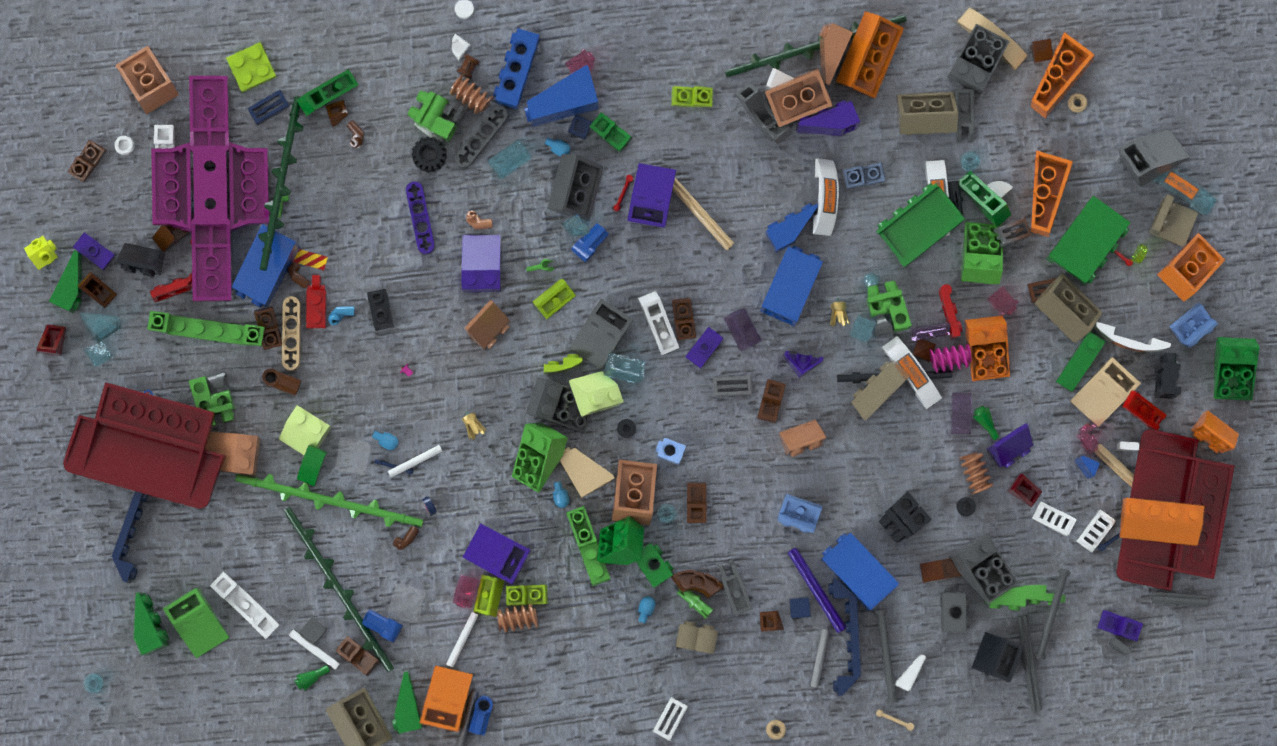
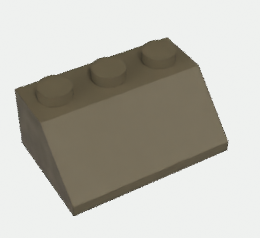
M954 92L897 94L900 134H948L957 132L958 110Z
M1063 273L1041 293L1034 303L1074 343L1078 342L1092 330L1103 313Z
M895 360L891 363L886 361L879 368L882 372L877 377L873 374L866 381L868 386L864 390L860 388L853 395L855 399L851 403L865 421L910 377Z
M365 688L325 709L345 746H381L393 739Z

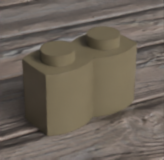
M689 621L679 624L675 647L714 654L718 631L714 630V626L703 624V628L695 627L696 623Z

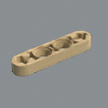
M289 296L283 301L282 365L288 371H295L300 366L301 303L296 297ZM291 300L297 304V307L293 308V313H297V316H286V313L291 314V309L287 307ZM295 319L297 321L296 328L288 329L286 326L287 321ZM289 338L296 339L297 344L294 348L290 349L286 346V341ZM286 351H297V354H293V360L296 361V364H293L292 367L286 364V361L290 360V354H286Z

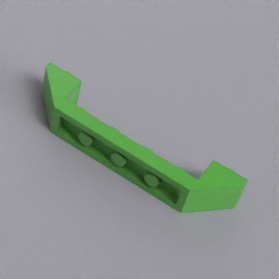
M150 311L147 330L168 335L244 346H262L265 327L247 324L243 326L173 316L169 313Z

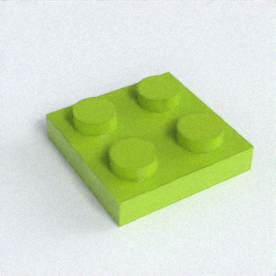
M261 42L226 57L242 93L277 77Z

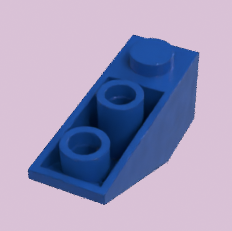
M810 203L801 208L802 212L796 215L793 212L785 216L783 222L778 223L776 221L767 226L768 229L765 233L776 253L795 242L817 210V204L812 206Z

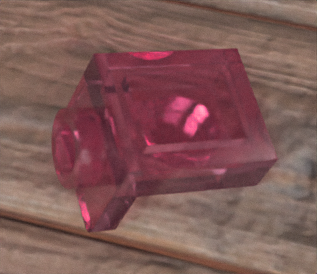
M582 49L580 54L565 62V65L571 74L587 65L590 71L594 69L593 62L595 58L590 51L586 52L585 49Z
M1003 286L987 299L1000 315L1007 313L1009 316L1017 309L1015 305L1019 303L1017 299L1014 300Z
M1089 423L1085 424L1079 429L1080 433L1076 435L1089 454L1099 449L1096 438L1088 434V432L1097 427L1095 423L1089 425Z
M460 575L454 592L453 603L462 608H471L479 580Z

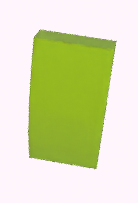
M673 86L671 106L712 107L713 88Z
M567 354V357H563V365H559L557 361H548V365L544 364L543 372L544 374L565 372L583 364V359L579 358L578 354Z
M547 585L506 586V606L548 604Z

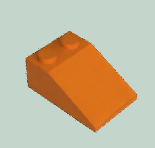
M1197 233L1157 275L1184 302L1202 287L1225 259Z

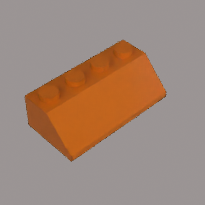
M865 11L836 82L875 99L904 28L882 16Z
M1124 498L1119 538L1198 546L1203 526L1204 506Z

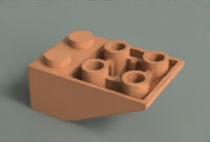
M816 420L779 432L778 434L786 456L791 454V457L802 454L806 448H809L810 451L819 448L826 439Z

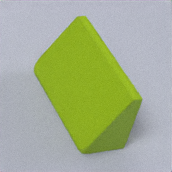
M561 278L537 297L533 304L547 320L576 295Z
M482 574L473 612L496 617L505 580Z

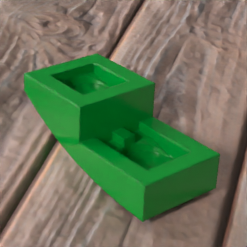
M602 112L589 126L597 135L620 153L632 139V136L618 127L614 121Z
M308 445L297 479L315 486L327 452Z

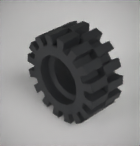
M435 137L421 138L419 142L415 143V147L412 148L413 161L421 171H426V173L430 171L436 172L435 170H440L441 166L445 165V160H447L446 149L442 142ZM426 148H433L437 152L436 158L431 162H427L422 158V153Z

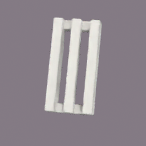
M671 697L653 732L670 741L688 706ZM672 703H675L676 705L662 731H659L658 729ZM679 706L682 707V710L676 722L674 723L669 735H666L665 732L669 727L675 713L677 712Z

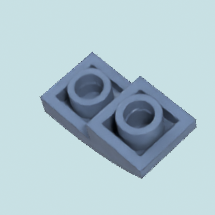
M881 162L843 170L847 189L886 182Z

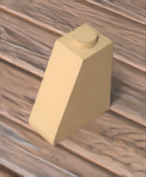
M568 447L564 450L560 462L581 498L615 479L613 474L576 448L570 449Z

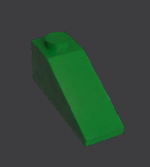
M347 69L305 93L296 101L307 117L357 87L358 83L350 70Z
M971 170L958 180L960 189L996 227L1011 216L1007 203Z
M74 250L49 300L50 303L71 313H74L75 310L77 311L82 303V300H80L82 289L78 287L82 282V254Z
M1091 332L1085 335L1059 375L1056 383L1073 392L1106 341Z
M409 671L403 673L394 714L395 719L392 720L394 730H398L399 734L423 728L422 723H420L421 717Z

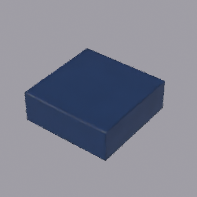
M575 114L568 133L585 140L590 130L589 126L593 122Z
M809 598L789 599L791 618L810 617Z

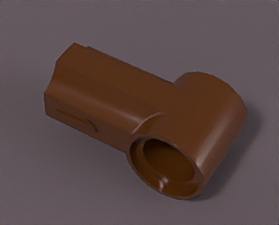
M271 368L265 370L262 375L263 382L268 387H273L296 396L301 384V380ZM270 373H274L277 376L276 381L273 383L266 381V377Z

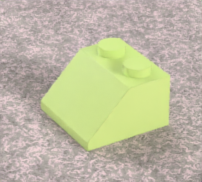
M603 371L569 380L581 417L613 408L624 402L618 384Z
M297 405L286 421L279 440L305 455L308 445L316 448L320 447L332 427Z

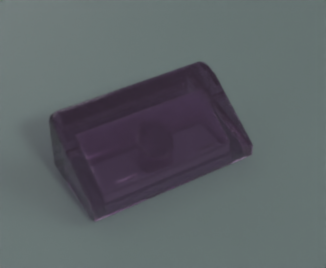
M745 308L730 313L724 318L740 351H744L761 342Z
M945 322L910 328L911 340L917 341L947 336L950 334V323Z

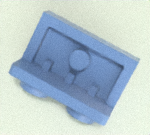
M1197 303L1169 327L1180 344L1190 348L1196 345L1203 336L1211 333L1218 323L1216 320L1211 319L1202 304Z
M786 494L777 521L787 527H797L805 533H814L822 506Z

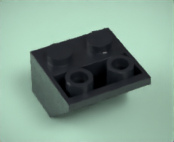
M124 243L116 263L126 272L136 273V271H139L144 276L154 277L155 275H161L165 253L157 249Z
M985 632L971 668L1010 683L1024 646Z

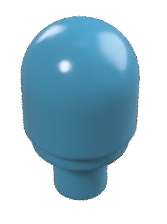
M548 137L544 143L551 147V151L560 157L562 154L570 153L569 144L562 140L556 139L554 141Z
M375 431L372 438L379 441L378 444L387 450L396 449L399 443L397 437L388 432L381 434Z
M561 481L554 482L555 491H553V499L555 505L559 508H565L570 502L568 491H566V488L563 489Z
M646 596L641 599L638 613H640L638 622L646 624L647 617L653 614L655 600L652 597Z

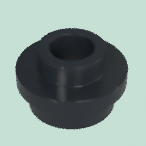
M630 419L621 420L618 423L617 432L623 438H631L636 432V425ZM625 425L630 426L629 432L623 430Z
M963 497L957 502L956 509L960 515L970 516L975 512L976 504L973 499ZM964 503H967L969 505V509L967 511L964 510L962 507Z

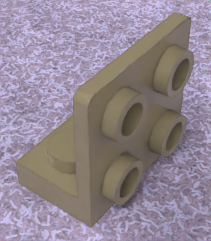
M1167 194L1160 203L1148 233L1184 247L1198 212L1173 202L1174 197Z

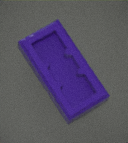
M85 232L73 246L74 249L102 270H105L116 256Z
M708 327L685 358L701 369L724 338Z

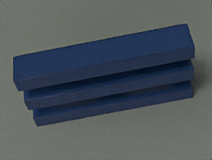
M278 90L247 109L258 126L286 110L290 105L281 90ZM280 96V99L275 101L274 103L268 105L267 107L261 109L256 113L253 112L254 110L258 109L264 104ZM284 103V104L281 105L280 107L274 109L273 111H271V112H269L268 114L262 116L261 118H259V119L257 118V117H259L260 115L264 114L265 112H267V111L271 110L272 108L278 106L279 104Z

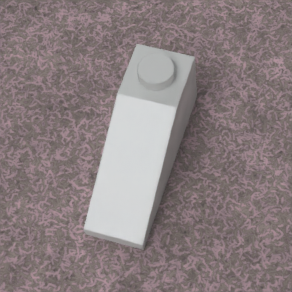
M654 291L638 298L661 355L678 349L677 340L657 292Z

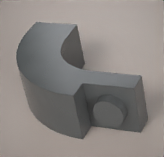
M749 83L736 93L738 100L748 115L768 139L779 144L793 133L787 125L778 126L773 111L766 103L761 92L754 85Z

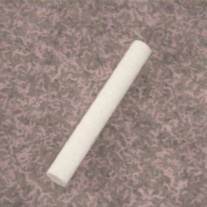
M438 445L389 470L388 474L392 478L441 453L442 449Z
M471 612L446 663L447 665L454 667L479 616L478 614Z
M292 630L289 634L291 638L336 670L340 663L295 630Z

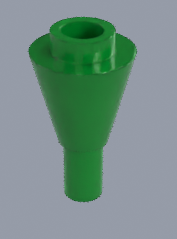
M980 406L975 409V414L972 417L988 431L993 440L999 438L1000 436L994 428L989 407Z
M325 665L316 671L313 670L296 675L297 679L294 681L299 690L303 689L306 692L319 677L327 674L330 670Z

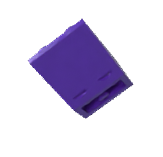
M846 100L835 104V108L830 110L826 108L818 111L816 116L811 117V115L801 118L796 131L797 133L842 136L858 129L860 119L852 101L846 103Z
M642 163L638 164L627 221L666 227L676 175L675 169Z
M480 523L463 558L510 584H514L532 550Z

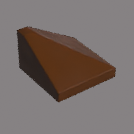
M344 100L326 105L332 127L336 126L348 115Z
M918 338L912 354L916 358L930 362V349L934 352L936 344Z
M778 611L760 612L761 631L784 630Z

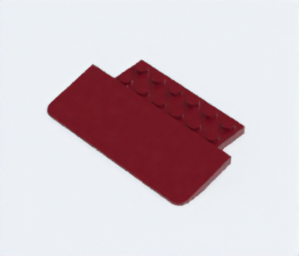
M105 382L95 419L79 415L67 447L63 465L65 470L72 474L202 509L210 502L226 455L206 450L216 412Z
M1152 429L1144 431L1141 435L1130 498L1204 506L1203 526L1198 546L1122 538L1116 569L1118 578L1122 581L1171 591L1174 572L1214 579L1235 465L1196 458L1198 439Z

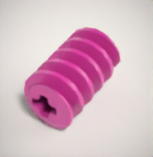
M969 344L965 345V349L962 345H958L957 350L954 346H951L950 351L947 347H943L942 353L939 348L935 349V353L930 349L931 364L935 372L938 373L939 367L942 368L943 372H946V366H949L952 371L955 364L958 369H961L962 363L968 368L969 362L972 360Z

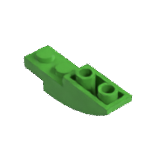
M582 506L566 512L592 586L611 580L605 563L597 561L599 545L585 507Z
M1047 585L1015 587L989 603V608L1001 609V605L1009 606V610L1020 611V607H1026V600H1029L1028 604L1039 605L1040 601H1047L1048 605L1051 606L1054 594L1046 593ZM1063 594L1060 603H1065V595Z

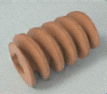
M461 75L453 84L450 94L452 96L456 95L457 100L463 99L462 104H468L470 110L475 108V114L482 113L489 106L493 97L491 96L486 99L487 92L480 94L481 87L475 90V83L468 85L469 78L463 81V75Z
M977 452L959 458V460H965L961 466L968 467L964 471V474L970 475L966 481L973 482L968 487L969 489H975L971 495L988 490L993 486V483H987L991 476L984 475L989 471L988 468H982L986 461L979 460L984 455Z
M528 604V610L521 605L519 612L516 607H513L512 613L506 608L505 614L498 609L497 618L500 634L502 628L505 633H508L509 627L516 631L517 625L520 630L524 629V624L527 625L528 629H531L532 623H534L536 628L539 627L536 607L533 609L531 604Z

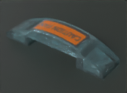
M1171 169L1152 180L1157 185L1161 184L1190 203L1191 207L1207 216L1216 202V199L1210 193L1175 169Z

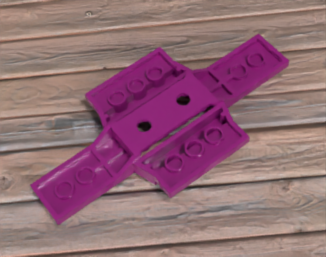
M189 76L190 142L173 148H151L152 225H172V227L192 233L193 302L232 301L230 232L248 227L250 224H269V210L264 207V204L269 202L267 148H246L229 142L227 76ZM190 152H193L194 219L192 221ZM226 152H229L230 220L227 218ZM208 161L213 162L216 166L215 170L211 172L206 171L204 168L205 163ZM206 200H215L216 207L214 209L206 208Z

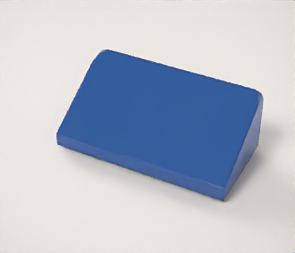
M1080 456L1075 459V463L1087 479L1095 476L1100 464L1099 462L1086 456Z

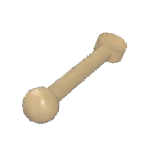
M881 709L876 711L878 717L892 720L905 726L908 730L914 729L913 723L903 722L885 714Z

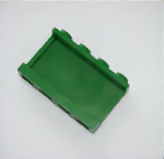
M932 183L928 184L922 189L923 194L919 197L917 195L913 196L907 201L908 206L904 209L902 207L898 208L892 213L893 218L889 221L885 219L877 225L879 228L876 230L877 234L891 248L903 267L908 266L966 220L938 183L934 185Z
M1092 196L1046 260L1051 263L1055 262L1081 281V285L1084 286L1087 282L1090 284L1096 277L1094 273L1098 267L1101 269L1108 259L1105 258L1109 252L1113 253L1118 247L1117 240L1120 237L1124 238L1129 232L1128 225L1131 222L1098 198Z

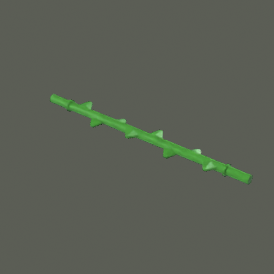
M237 474L235 478L236 482L277 491L280 493L282 501H286L293 495L313 500L315 508L318 510L325 504L349 509L352 518H356L361 512L382 517L387 527H390L395 521L401 522V524L407 523L422 527L424 521L423 519L406 516L405 514L382 510L379 508L377 500H373L366 506L346 501L343 493L340 491L334 497L310 492L308 483L305 482L298 489L277 484L271 474L264 480Z

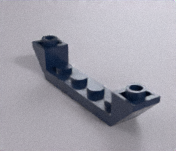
M135 491L112 554L116 568L123 582L131 583V580L136 578L138 570L136 569V564L124 561L123 557L127 556L130 546H128L130 538L133 539L136 533L134 526L136 521H139L142 516V504L149 497V495Z
M832 579V583H828L829 595H832V599L848 598V602H845V614H849V621H846V633H850V641H847L846 645L847 653L850 652L851 660L847 661L848 672H851V676H836V680H833V692H837V696H843L861 676L857 597L838 579Z

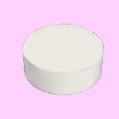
M469 0L458 1L455 5L456 15L461 19H469L474 13L473 4Z
M128 136L117 138L114 145L116 151L123 156L130 155L135 148L133 140Z

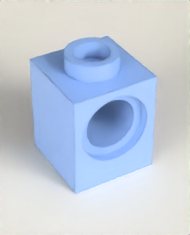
M664 438L663 442H658L655 451L658 452L657 457L679 465L686 446ZM673 446L676 451L675 454L672 456L666 455L664 452L665 447Z

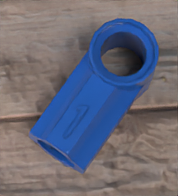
M596 223L584 237H581L574 244L571 250L584 262H587L609 233Z
M370 609L362 622V625L378 632L380 636L393 643L403 627L402 624L390 618L387 619Z
M483 695L477 699L469 732L485 736L493 708L491 697ZM481 700L489 702L490 707L487 710L479 707Z

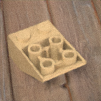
M1112 357L1106 361L1070 402L1099 427L1127 399L1131 390L1134 391L1141 383Z

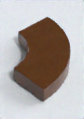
M695 570L680 571L671 577L682 593L689 590L698 591L708 599L724 589L723 584L714 576Z

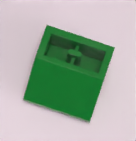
M628 516L600 529L597 561L600 563L629 565L642 559L644 527Z

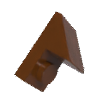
M161 225L152 239L165 253L190 232L172 227V225Z
M950 558L920 564L923 583L962 576Z

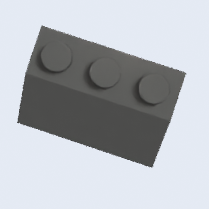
M562 154L547 209L562 215L589 221L604 166L578 155Z

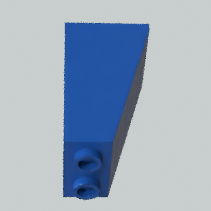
M588 65L526 101L527 107L524 108L528 123L532 122L533 127L599 109Z
M263 224L232 285V288L236 290L234 294L243 299L246 296L253 299L251 303L260 308L263 305L269 306L287 273L288 266L294 261L301 248L297 242L275 231L267 271L260 270L264 243L258 238V235L267 232L268 229Z
M792 246V248L787 247L760 309V312L794 327L823 263L819 256L812 253L809 255L802 253L803 250L796 246Z
M843 533L836 540L838 544L834 548L829 546L822 552L824 557L821 560L845 587L857 597V600L867 611L872 610L899 583L852 533L848 535Z

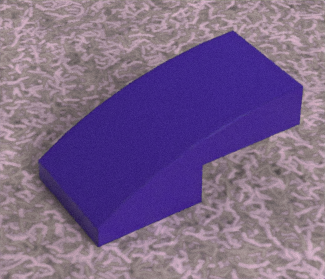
M1103 610L1097 628L1137 642L1143 623Z

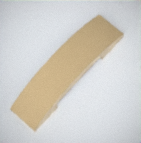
M970 7L957 21L970 34L974 26L978 24L1010 41L1001 59L1014 70L1028 56L1005 32Z

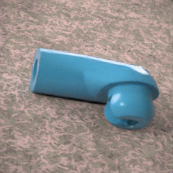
M354 306L336 307L329 315V323L337 325L344 316H354Z

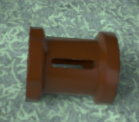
M465 54V60L456 72L465 78L472 79V73L480 62L474 57Z

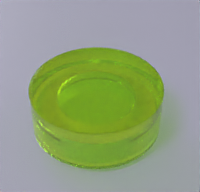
M1140 244L1135 250L1132 261L1138 264L1141 263L1147 254L1148 247Z

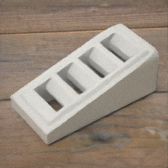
M1043 502L1039 503L1032 517L1033 520L1065 537L1069 535L1077 520ZM1045 508V509H1047V511H1046V513H1045L1043 519H1041V518H1039V517H1040V515H1041L1043 509ZM1052 512L1054 513V515L1049 523L1047 522V519L1050 513ZM1060 516L1061 519L1058 525L1055 526L1054 523L1057 517ZM1065 519L1068 520L1065 529H1062L1061 527Z
M1098 510L1076 542L1092 553L1116 521L1102 510ZM1101 518L1108 524L1105 526L1098 519ZM1093 525H1098L1100 528L1103 529V531L1100 532L1095 527H1093ZM1091 530V531L1094 532L1096 535H1098V538L1096 539L1094 536H1092V535L1089 534L1088 532ZM1086 536L1087 538L1092 540L1094 542L1093 545L1088 543L1083 538Z
M918 656L894 685L905 691H910L926 656Z

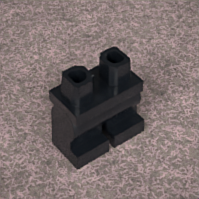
M386 288L367 292L375 331L393 328L394 323Z
M1164 353V356H1160V364L1155 367V373L1158 374L1155 379L1154 398L1175 399L1181 395V387L1176 386L1179 370H1181V364L1176 363V353Z
M908 491L884 512L885 515L879 520L884 529L888 528L892 523L898 528L890 535L896 543L905 538L908 539L932 520L922 507L911 513L919 504Z

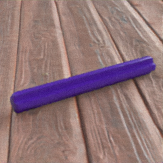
M793 548L788 551L789 557L836 632L840 633L845 630V624L798 549Z

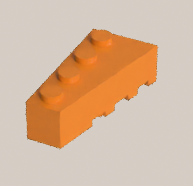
M1064 32L1031 101V108L1046 119L1091 65L1095 54Z
M1037 150L1035 156L1031 232L1049 237L1073 161Z

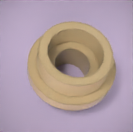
M1073 94L1068 100V106L1073 112H1082L1087 107V99L1082 94ZM1078 100L1081 105L1075 106L1074 101Z
M772 720L768 723L766 732L770 738L780 739L784 736L786 728L781 721ZM774 726L779 727L778 733H773L772 728Z

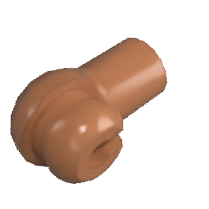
M475 211L467 212V223L474 229L493 228L492 219L482 220Z

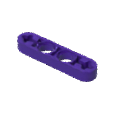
M412 181L406 187V194L418 250L422 254L429 255L434 251L435 243L424 190L419 182ZM412 186H416L417 189L420 188V191H417L418 199L422 197V200H415L414 194L409 192L412 190ZM416 204H422L424 210L422 213L416 214L413 211V207ZM424 222L428 225L425 232L417 230L419 223ZM430 234V237H426L431 246L428 247L429 250L425 251L424 248H421L424 245L423 238L419 239L418 236Z

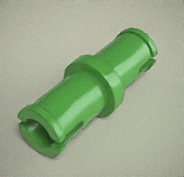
M679 589L677 592L689 604L691 609L694 608L705 619L713 611L701 600L700 595H696L690 590L682 593Z

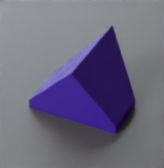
M789 351L784 353V358L799 378L823 362V357L814 358L812 355L790 354Z

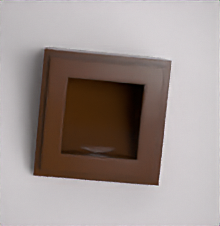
M1051 39L1031 43L1034 63L1052 60Z

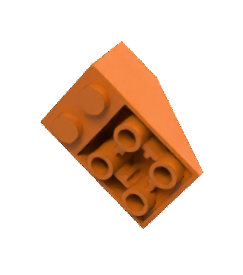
M1003 315L965 320L966 342L971 350L972 360L969 364L972 381L1010 377L1007 323Z
M1208 410L1201 415L1191 428V431L1194 433L1193 436L1201 442L1203 440L1209 444L1208 447L1215 453H1224L1236 447L1239 433Z
M435 666L420 723L459 732L473 674Z

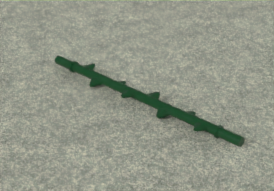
M905 14L888 19L895 24L907 22ZM856 22L852 23L851 32L853 33L850 39L854 38L859 25ZM818 37L817 42L795 49L789 43H786L782 53L763 59L753 53L750 63H743L740 66L724 70L726 78L740 73H747V71L770 65L778 70L780 61L801 54L808 60H811L814 50L820 49L821 37Z
M294 96L286 137L279 138L277 141L284 148L281 165L279 168L272 169L271 171L277 178L273 201L264 204V207L271 212L267 232L258 235V238L264 243L259 268L262 271H267L275 229L284 227V224L278 219L282 197L291 193V190L284 186L288 165L297 162V159L291 154L294 134L303 131L304 128L297 122L300 116V105L296 100L300 96Z
M290 507L286 508L284 513L293 525V529L297 531L308 548L304 555L305 560L315 559L327 578L323 586L324 589H334L347 609L343 616L344 620H354L365 636L366 641L363 649L374 650L375 656L379 658L387 672H390L394 669L393 665L385 655V651L382 650L374 638L370 628L362 625L363 619L351 602L354 594L353 589L343 590L330 570L334 560L323 559L311 540L315 533L314 529H304L301 525L302 522H299Z

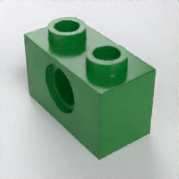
M650 543L643 548L642 559L635 562L652 587L655 588L673 576L671 571L674 569L668 560L663 561L660 556L663 553L658 545L653 546ZM656 559L659 561L660 566L657 570L649 568L648 563L650 560Z

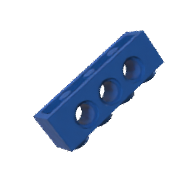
M517 28L516 33L512 34L510 40L512 47L510 51L507 50L504 59L507 63L505 69L502 68L499 74L501 82L499 87H495L493 93L496 104L518 110L540 41L539 34ZM519 47L527 49L526 53L522 55L518 54L516 50ZM519 65L521 69L519 72H512L511 67ZM512 82L515 84V88L507 90L505 85Z

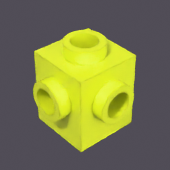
M44 236L34 239L31 244L24 248L29 259L38 270L51 264L58 258L55 252L57 247L51 239L47 241Z

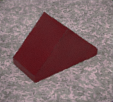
M47 324L37 346V351L42 354L62 356L66 327Z
M1022 473L1015 477L1007 489L1009 493L1030 507L1034 505L1042 493Z

